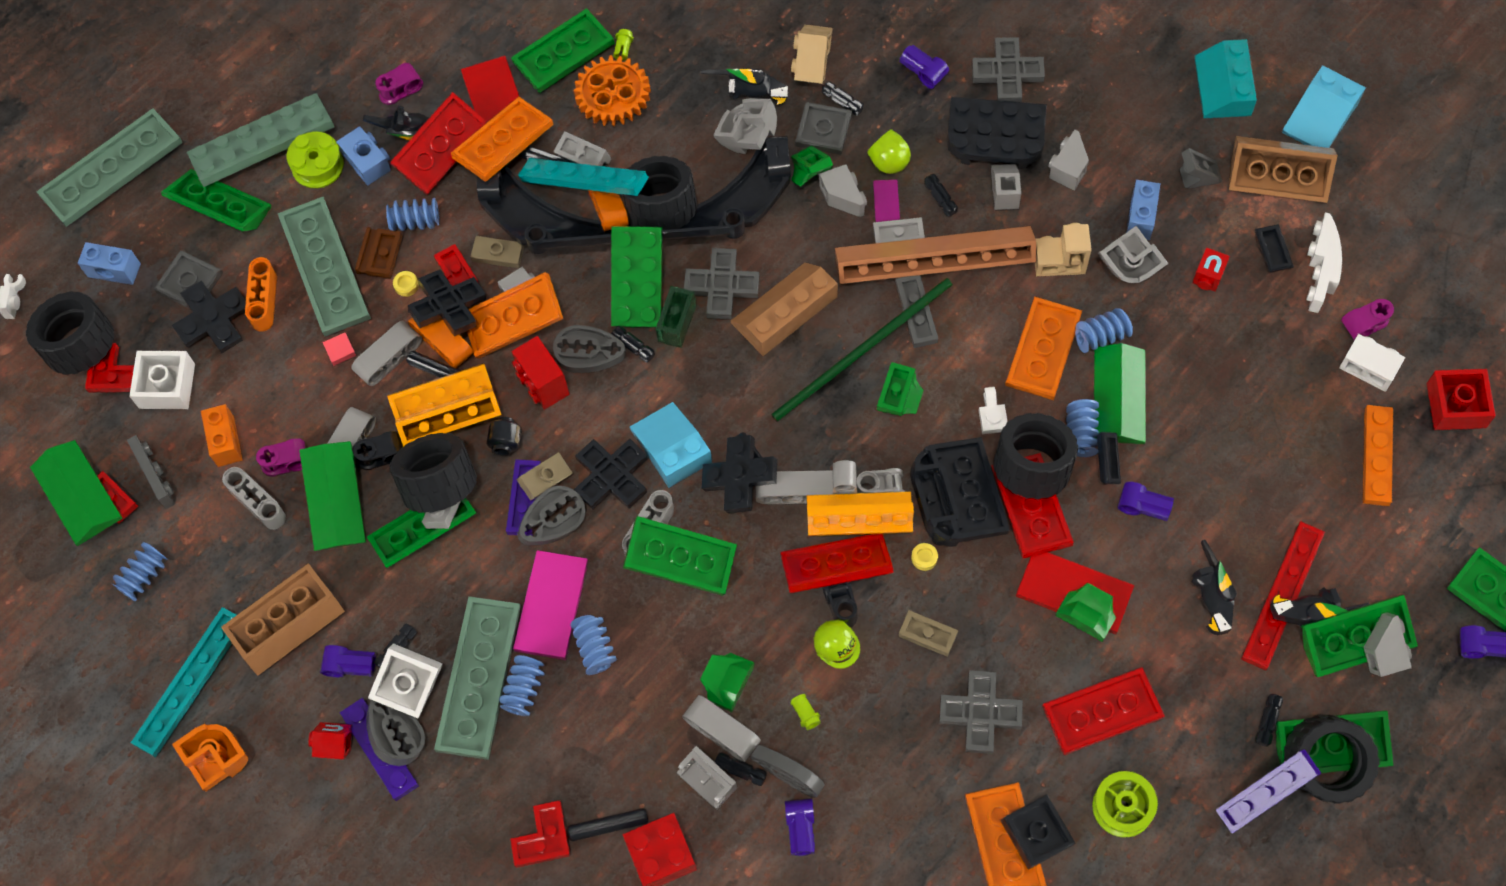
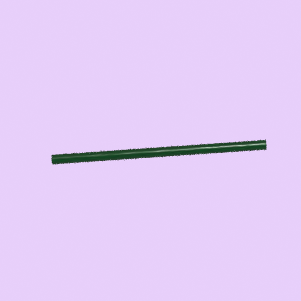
M945 278L771 414L776 422L781 420L952 286L951 281Z

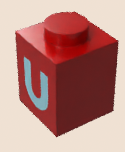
M1206 247L1192 283L1198 285L1203 290L1216 292L1230 256Z
M320 722L309 734L308 745L312 747V757L344 760L351 751L352 725Z

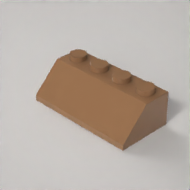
M1236 136L1231 158L1229 190L1327 203L1338 155L1334 148Z
M805 262L732 319L731 324L764 356L835 300L838 296V283L822 267Z
M308 563L221 628L245 662L258 676L345 611Z

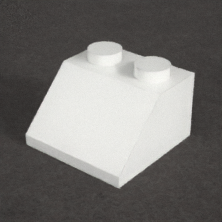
M393 644L387 650L368 698L419 718L443 664Z

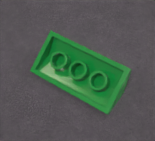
M192 169L161 192L162 196L242 232L257 229L271 209L270 203L219 181L203 187L196 171Z
M1123 343L1106 345L1104 347L1100 346L1094 350V401L1099 403V408L1096 409L1099 412V417L1095 419L1099 421V426L1094 429H1097L1099 433H1117L1118 443L1145 444L1146 442L1145 350Z
M75 440L48 448L30 467L76 546L81 545L122 519L121 514Z
M351 441L321 444L300 449L314 551L366 543Z
M466 498L461 500L449 529H426L422 523L426 512L419 513L409 510L368 535L367 538L385 567L388 568L476 514Z
M1405 595L1395 596L1302 625L1304 651L1315 676L1321 677L1366 663L1367 658L1364 645L1381 615L1386 612L1399 616L1405 626V633H1403L1405 643L1410 649L1417 647L1418 644Z
M1387 710L1334 715L1360 725L1371 735L1379 751L1380 765L1378 767L1394 766ZM1304 719L1277 721L1276 748L1280 765L1284 763V746H1286L1289 734ZM1332 732L1322 736L1315 742L1309 756L1321 773L1350 770L1352 765L1353 750L1349 740L1344 735Z

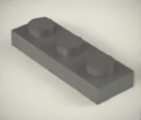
M920 275L896 279L895 284L903 311L925 295ZM928 304L906 321L913 348L938 343L937 332Z
M136 435L127 439L159 502L165 509L175 505L171 497L175 493L168 481L163 482L161 475L164 472L157 461H152L150 456L154 453L147 441L141 442Z

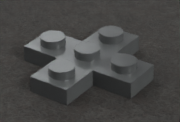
M1019 37L995 38V58H972L973 83H997L998 101L1022 102L1021 82H1044V57H1020Z
M712 248L710 270L686 269L684 295L708 296L707 318L732 319L733 297L758 298L760 274L759 272L736 271L737 249Z
M969 670L968 696L941 695L939 724L966 725L965 752L993 754L994 727L1022 728L1023 700L995 698L996 672Z

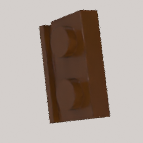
M367 227L355 266L356 273H366L369 276L391 279L403 237L400 231L379 228L375 230Z

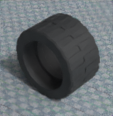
M652 156L641 159V161L635 162L631 167L627 168L645 171L648 176V180L638 196L621 194L628 222L631 226L662 227V230L680 229L694 217L697 210V199L693 175L690 167L685 162L674 157ZM659 193H667L661 196H652Z
M73 291L57 294L39 305L30 316L26 326L27 330L25 331L28 343L54 372L64 375L78 374L98 364L107 355L114 340V328L95 302L88 295ZM80 326L72 335L61 340L70 330Z
M1025 413L1024 415L1014 417L1003 427L994 458V471L998 480L1002 482L1005 488L1025 498H1049L1060 493L1070 480L1077 457L1078 444L1076 436L1064 422L1050 415ZM1017 450H1039L1049 455L1054 461L1049 463L1033 462L1024 458Z
M450 433L429 434L409 442L397 451L389 466L404 505L411 511L419 513H432L456 505L472 492L477 482V475L463 440L457 435Z
M1320 714L1304 719L1302 723L1297 724L1293 728L1294 730L1289 734L1286 746H1284V762L1304 749L1309 755L1315 742L1322 736L1332 732L1344 735L1349 740L1353 750L1351 768L1341 780L1332 784H1323L1312 779L1301 787L1304 792L1327 803L1341 804L1342 802L1348 803L1358 797H1362L1372 787L1375 778H1377L1378 766L1380 765L1379 751L1377 745L1373 742L1374 739L1360 725L1334 715Z

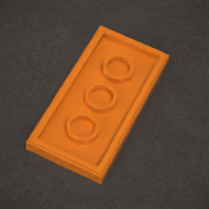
M518 97L452 151V158L486 182L553 126V120Z
M544 272L468 309L476 320V327L468 330L467 333L474 356L480 359L564 319L550 275Z
M1034 296L1005 386L1054 400L1075 336V326L1080 321L1082 310Z
M1019 783L965 794L987 885L1047 886L1041 863L1028 870L1000 821L1003 817L1025 806Z

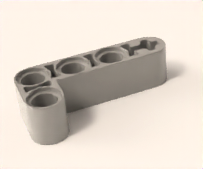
M847 460L837 461L833 463V470L777 472V484L755 486L756 502L761 504H807V495L857 494L856 463Z

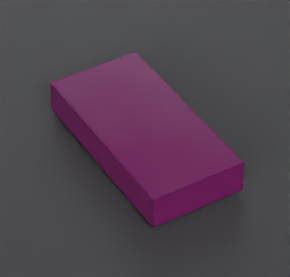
M873 181L875 222L900 220L898 181Z

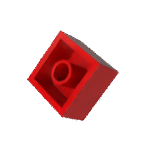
M538 336L512 350L514 361L511 363L516 370L515 374L522 385L526 384L529 390L528 394L535 405L540 403L545 410L570 395L564 373Z
M1487 369L1435 370L1426 383L1434 430L1487 428L1496 416Z
M674 813L622 834L643 886H661L697 870Z

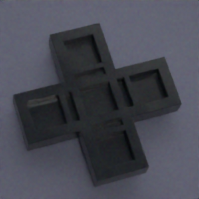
M440 269L418 278V285L427 297L409 304L408 312L419 328L442 319L453 336H456L476 327V320L468 308L485 301L486 293L474 277L454 286L449 283Z
M201 280L180 293L193 313L174 323L172 327L186 347L209 335L222 354L243 341L230 322L245 313L246 300L237 287L214 299Z
M751 435L727 438L726 462L703 464L701 488L705 492L725 490L724 511L727 513L752 511L753 486L777 484V459L774 456L754 458L755 438Z
M630 438L612 455L595 439L575 455L576 460L591 474L574 491L581 496L583 501L592 510L610 493L628 509L647 493V489L632 473L648 459V456Z

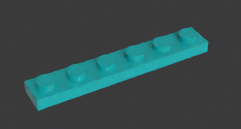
M529 158L518 174L522 182L638 196L648 180L645 171Z
M223 607L220 609L131 741V744L153 757H157L232 645V642L221 627L237 616L236 614Z

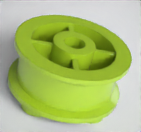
M308 132L299 135L287 150V162L292 170V174L296 181L305 187L322 188L335 182L343 171L344 160L339 151L338 144L333 137L326 133Z
M1129 771L1116 772L1106 777L1099 785L1092 803L1093 813L1098 824L1109 834L1123 838L1133 837L1142 833L1155 817L1158 806L1156 792L1152 785L1141 775ZM1121 801L1127 802L1129 807L1124 806Z

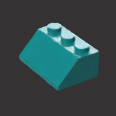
M1247 39L1222 41L1195 55L1203 118L1251 116L1257 98Z

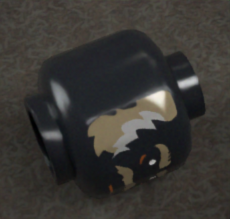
M500 417L499 420L490 423L486 441L487 446L496 455L510 456L519 448L522 429L514 422V419Z

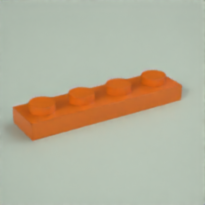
M1367 405L1364 413L1363 503L1390 506L1392 503L1393 408Z

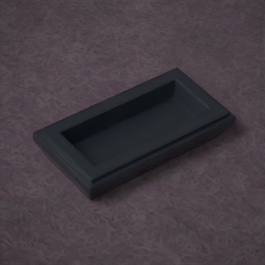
M1279 224L1255 229L1269 273L1294 268Z
M1100 432L1097 435L1100 480L1104 484H1121L1117 433Z

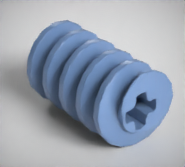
M424 198L421 206L418 205L416 199H413L412 206H409L406 200H403L402 207H399L396 200L393 202L392 208L388 204L386 206L387 223L390 230L396 231L397 225L401 231H405L407 225L410 230H415L416 225L419 229L423 230L426 223L430 229H433L436 223L439 225V209L435 198H432L431 205H428Z
M1116 308L1112 312L1107 311L1103 315L1099 314L1094 318H1088L1085 321H1079L1075 326L1076 341L1083 353H1087L1089 347L1092 350H1096L1098 344L1104 347L1107 341L1112 344L1116 338L1121 341L1124 339V334L1127 337H1131L1133 333V327L1128 315L1120 308Z
M1077 400L1069 403L1066 407L1068 414L1066 416V422L1068 423L1066 426L1076 436L1078 457H1091L1098 453V449L1093 447L1097 446V439L1095 437L1099 434V431L1094 429L1099 426V421L1095 420L1099 417V412L1096 411L1099 408V403L1094 400Z
M145 542L141 544L144 552L138 550L134 552L137 560L130 558L127 560L130 569L123 566L120 568L123 577L119 575L113 576L116 585H112L133 601L137 600L133 592L143 593L144 590L140 584L150 585L151 582L147 576L157 577L158 574L154 568L164 569L165 566L161 560H168L154 547Z
M592 615L578 617L570 623L571 628L574 629V638H577V647L581 648L579 653L584 658L582 662L584 667L587 668V675L601 673L617 660L616 656H608L614 650L613 646H604L610 642V638L607 636L601 637V635L607 632L606 627H598L604 622L603 618H595Z
M518 655L514 658L516 665L510 668L513 675L508 676L506 679L509 685L503 687V692L506 695H502L499 698V702L502 704L500 705L502 709L512 714L530 716V713L524 707L534 705L528 699V696H537L538 693L531 688L532 686L541 685L535 677L544 676L545 673L539 669V666H544V664L536 659Z

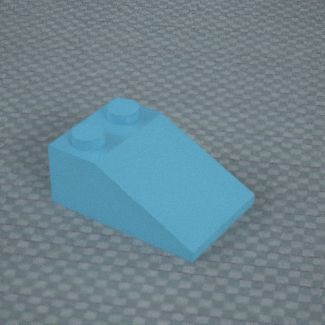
M1322 65L1289 118L1282 133L1305 145L1330 148L1359 104L1366 87Z
M673 402L630 426L632 433L668 488L701 470L703 464L712 463L710 449L698 431Z

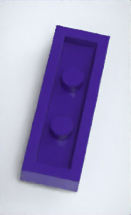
M515 459L506 527L507 535H517L522 518L530 505L535 501V499L530 501L516 479L541 464V461ZM527 529L525 535L533 536L534 529Z

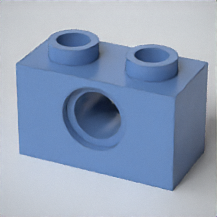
M360 126L336 141L341 154L367 186L391 171L388 164L390 157L383 148L379 149L376 146L377 142L370 132L365 133Z
M1136 180L1131 197L1126 233L1137 226L1144 237L1150 240L1155 224L1160 183Z
M85 242L77 263L87 277L130 285L134 284L141 265L132 250Z

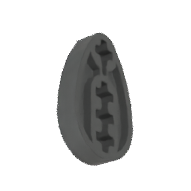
M569 326L559 332L553 343V352L557 363L561 368L572 373H589L604 370L622 362L626 356L625 346L621 340L604 330L590 326ZM564 344H568L569 348L566 349V352L561 351V348L564 347ZM576 345H581L578 353H574L573 349L576 348ZM593 346L594 350H591V353L587 354L586 350L588 349V347ZM613 347L618 348L615 355H611L610 352L613 350Z
M554 486L548 488L535 499L522 518L517 532L519 541L527 546L544 545L572 534L579 528L585 517L583 499L576 491L569 487ZM566 500L569 502L573 500L575 502L573 507L570 506L563 514H558L554 519V523L552 521H545L546 516H551L557 508H562ZM537 526H540L533 536L525 535L527 529L531 530Z
M370 700L366 725L369 741L374 753L383 762L394 766H403L415 761L425 743L423 728L416 717L386 706L384 711L381 707H376L379 702ZM389 725H391L392 728H398L396 731V737L398 739L403 738L402 744H400L398 740L393 741L395 732L393 729H387ZM401 746L403 750H409L408 755L405 752H399Z
M758 745L751 755V759L769 773L810 797L817 798L825 786L824 782L809 769L774 750Z

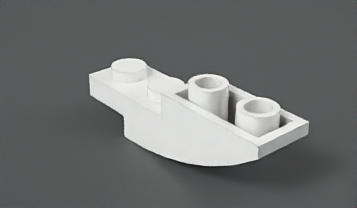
M1326 212L1322 221L1317 220L1313 235L1317 236L1316 241L1311 242L1307 254L1311 256L1309 266L1315 267L1312 279L1316 280L1315 286H1310L1306 300L1310 301L1308 311L1315 313L1319 312L1324 303L1326 293L1334 294L1339 285L1342 269V250L1339 234L1331 214Z

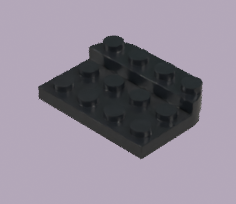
M951 97L947 140L948 151L950 150L954 156L961 160L960 163L970 165V160L1018 164V169H1025L1027 165L1035 162L1042 156L1045 143L1047 104Z
M982 437L929 445L917 455L911 466L910 477L925 529L934 544L955 547L959 542L1009 533V524Z

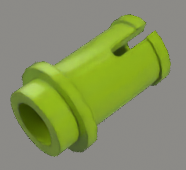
M620 29L615 35L617 41L613 57L618 59L620 52H622V61H626L628 59L630 43L633 42L634 37L630 30Z
M800 694L791 700L790 704L801 719L800 725L802 727H805L806 730H811L820 724V714L815 713L805 694Z

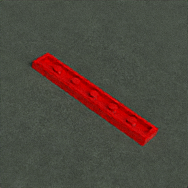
M1302 521L1298 524L1241 660L1265 671L1268 669L1287 622L1273 618L1270 610L1271 600L1277 595H1280L1282 599L1291 601L1298 598L1325 531Z

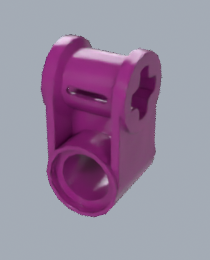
M403 63L397 68L380 75L376 79L375 85L377 90L380 91L379 98L381 102L386 105H392L418 92L423 86V80L410 63Z
M1377 299L1361 308L1348 312L1342 317L1341 321L1355 341L1358 334L1368 337L1370 334L1384 329L1389 323V318L1394 313V307L1386 299Z
M295 438L260 448L256 454V460L261 466L262 472L266 476L275 477L289 472L301 471L302 464L299 450L306 448L305 442L302 439Z

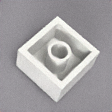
M137 351L129 397L139 409H189L195 363L187 351Z

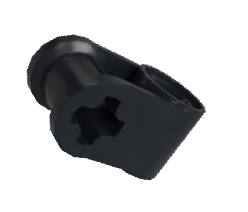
M389 431L379 436L358 441L353 447V454L361 469L372 470L390 464L394 455L403 448L399 433Z
M845 582L822 587L833 619L842 620L850 628L853 627L857 622V605L851 583ZM842 610H849L852 612V614L848 617H843L839 615L840 611Z

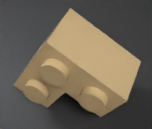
M804 25L801 31H798L794 39L797 59L793 58L791 73H795L794 80L823 83L833 28Z
M1071 223L1063 225L1061 237L1044 236L1037 238L1036 276L1086 274L1091 254L1089 225Z

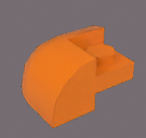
M203 724L196 727L172 744L185 766L191 770L204 791H208L228 776L233 778L248 762V757L235 736L226 727L218 724Z

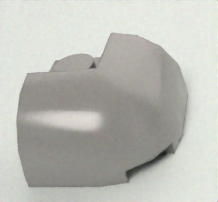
M743 99L742 104L736 106L733 110H726L713 135L714 138L727 149L737 153L746 154L747 149L761 150L766 137L774 136L777 115L771 99Z
M1137 226L1098 253L1112 274L1121 281L1128 283L1142 282L1168 264L1154 244L1150 245Z

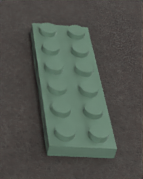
M315 93L201 146H197L187 151V154L200 182L205 187L288 149L290 144L299 135L308 132H325L334 128V125L319 96Z
M152 108L36 192L67 227L183 142Z
M324 197L278 213L324 337L371 319Z
M468 597L434 747L436 752L489 760L501 704L499 698L503 695V687L505 686L521 611L520 604Z

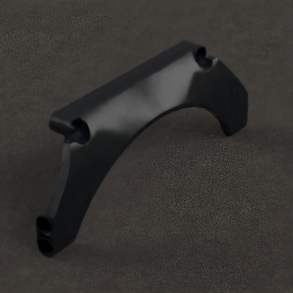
M766 137L761 150H756L750 162L735 179L711 198L698 204L694 217L691 218L689 223L683 225L682 228L662 230V240L726 235L731 239L740 238L745 232V227H753L770 210L790 184L791 172L788 137ZM507 165L486 182L477 176V195L481 207L513 239L521 245L527 244L532 253L542 254L548 249L611 244V230L604 231L600 221L574 215L545 202L527 189L515 177Z

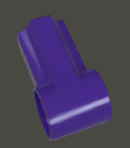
M909 45L900 57V63L916 73L922 84L931 89L949 73L947 64L941 58L934 57L932 59L914 45Z
M1126 482L1123 486L1118 509L1128 515L1144 514L1168 521L1174 498L1147 491V488L1142 484Z
M1464 626L1460 628L1461 656L1470 659L1483 658L1485 656L1506 657V632L1485 631V628L1481 626Z
M327 645L324 648L320 673L325 676L338 678L343 677L344 674L373 676L376 670L374 663L376 654L375 652L348 650L337 645Z
M812 799L785 801L791 855L807 856L815 854L812 827L814 823Z

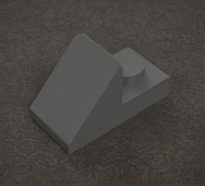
M1190 148L1182 152L1184 162L1180 168V173L1185 188H1195L1222 182L1216 160Z

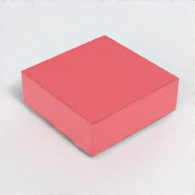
M346 332L323 342L333 366L356 356Z

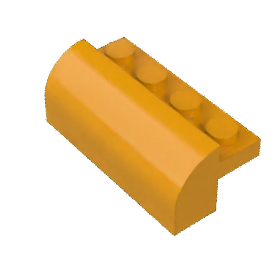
M485 364L387 395L403 447L419 437L429 434L448 433L501 415Z
M911 492L807 495L808 536L913 533L914 508L911 501Z

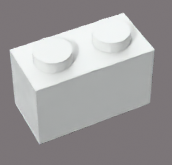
M1358 334L1339 368L1386 392L1405 357L1394 349L1386 348L1376 343L1370 337Z

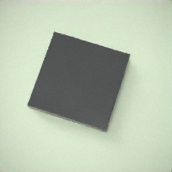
M806 102L795 146L803 148L813 146L820 151L842 155L852 117V110Z
M180 250L154 290L156 293L189 308L180 293L201 280L209 292H211L223 272L221 269Z

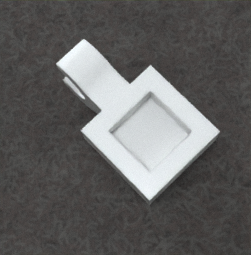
M6 274L4 286H0V313L5 319H15L16 311L20 308V298L17 292L22 290L26 284L22 274L18 275V280L12 283L13 278L10 274Z
M995 387L984 388L985 407H979L982 434L999 433L1007 423L1005 404L997 405Z

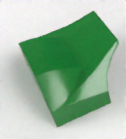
M809 146L791 156L794 163V173L791 181L801 187L816 174L831 170L833 163L830 156L813 146Z
M891 362L877 404L878 411L899 416L917 413L924 390L916 379L915 368Z
M1086 583L1078 590L1068 592L1055 616L1103 642L1116 619L1113 612V596L1090 583Z
M733 653L712 655L700 678L707 691V700L718 707L732 712L755 663Z

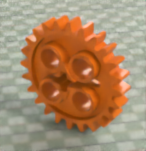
M612 55L609 56L608 61L600 57L599 64L591 61L592 68L584 66L585 74L578 73L579 80L575 81L576 89H574L576 105H579L581 113L585 112L587 119L593 116L594 123L601 119L603 126L608 121H611L612 126H615L616 121L619 120L624 125L625 118L633 121L634 113L640 116V108H647L646 101H650L649 93L651 92L649 78L645 76L644 69L639 70L638 63L631 64L630 58L622 62V56H619L617 61L613 60Z

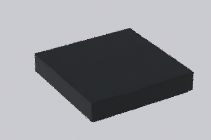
M1048 795L1035 800L1000 820L1028 870L1076 844Z

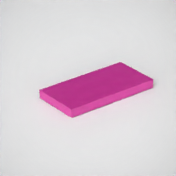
M537 550L513 649L515 652L566 660L573 631L570 623L576 618L588 566L587 558Z

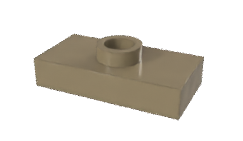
M476 236L470 258L472 262L519 268L524 244Z
M558 452L516 480L531 501L573 473Z
M909 610L898 637L948 657L958 630Z

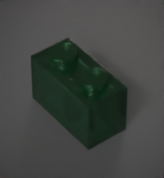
M674 286L670 287L656 326L658 342L682 348L696 308L695 292Z

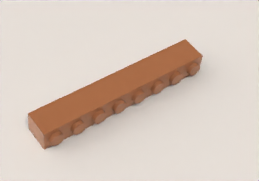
M1031 226L839 247L835 248L836 269L839 283L844 284L1036 262V239Z

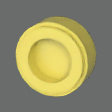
M410 271L400 272L393 279L394 289L400 296L408 297L418 290L417 277Z
M928 543L918 544L912 551V563L917 569L922 571L932 569L938 560L936 548Z

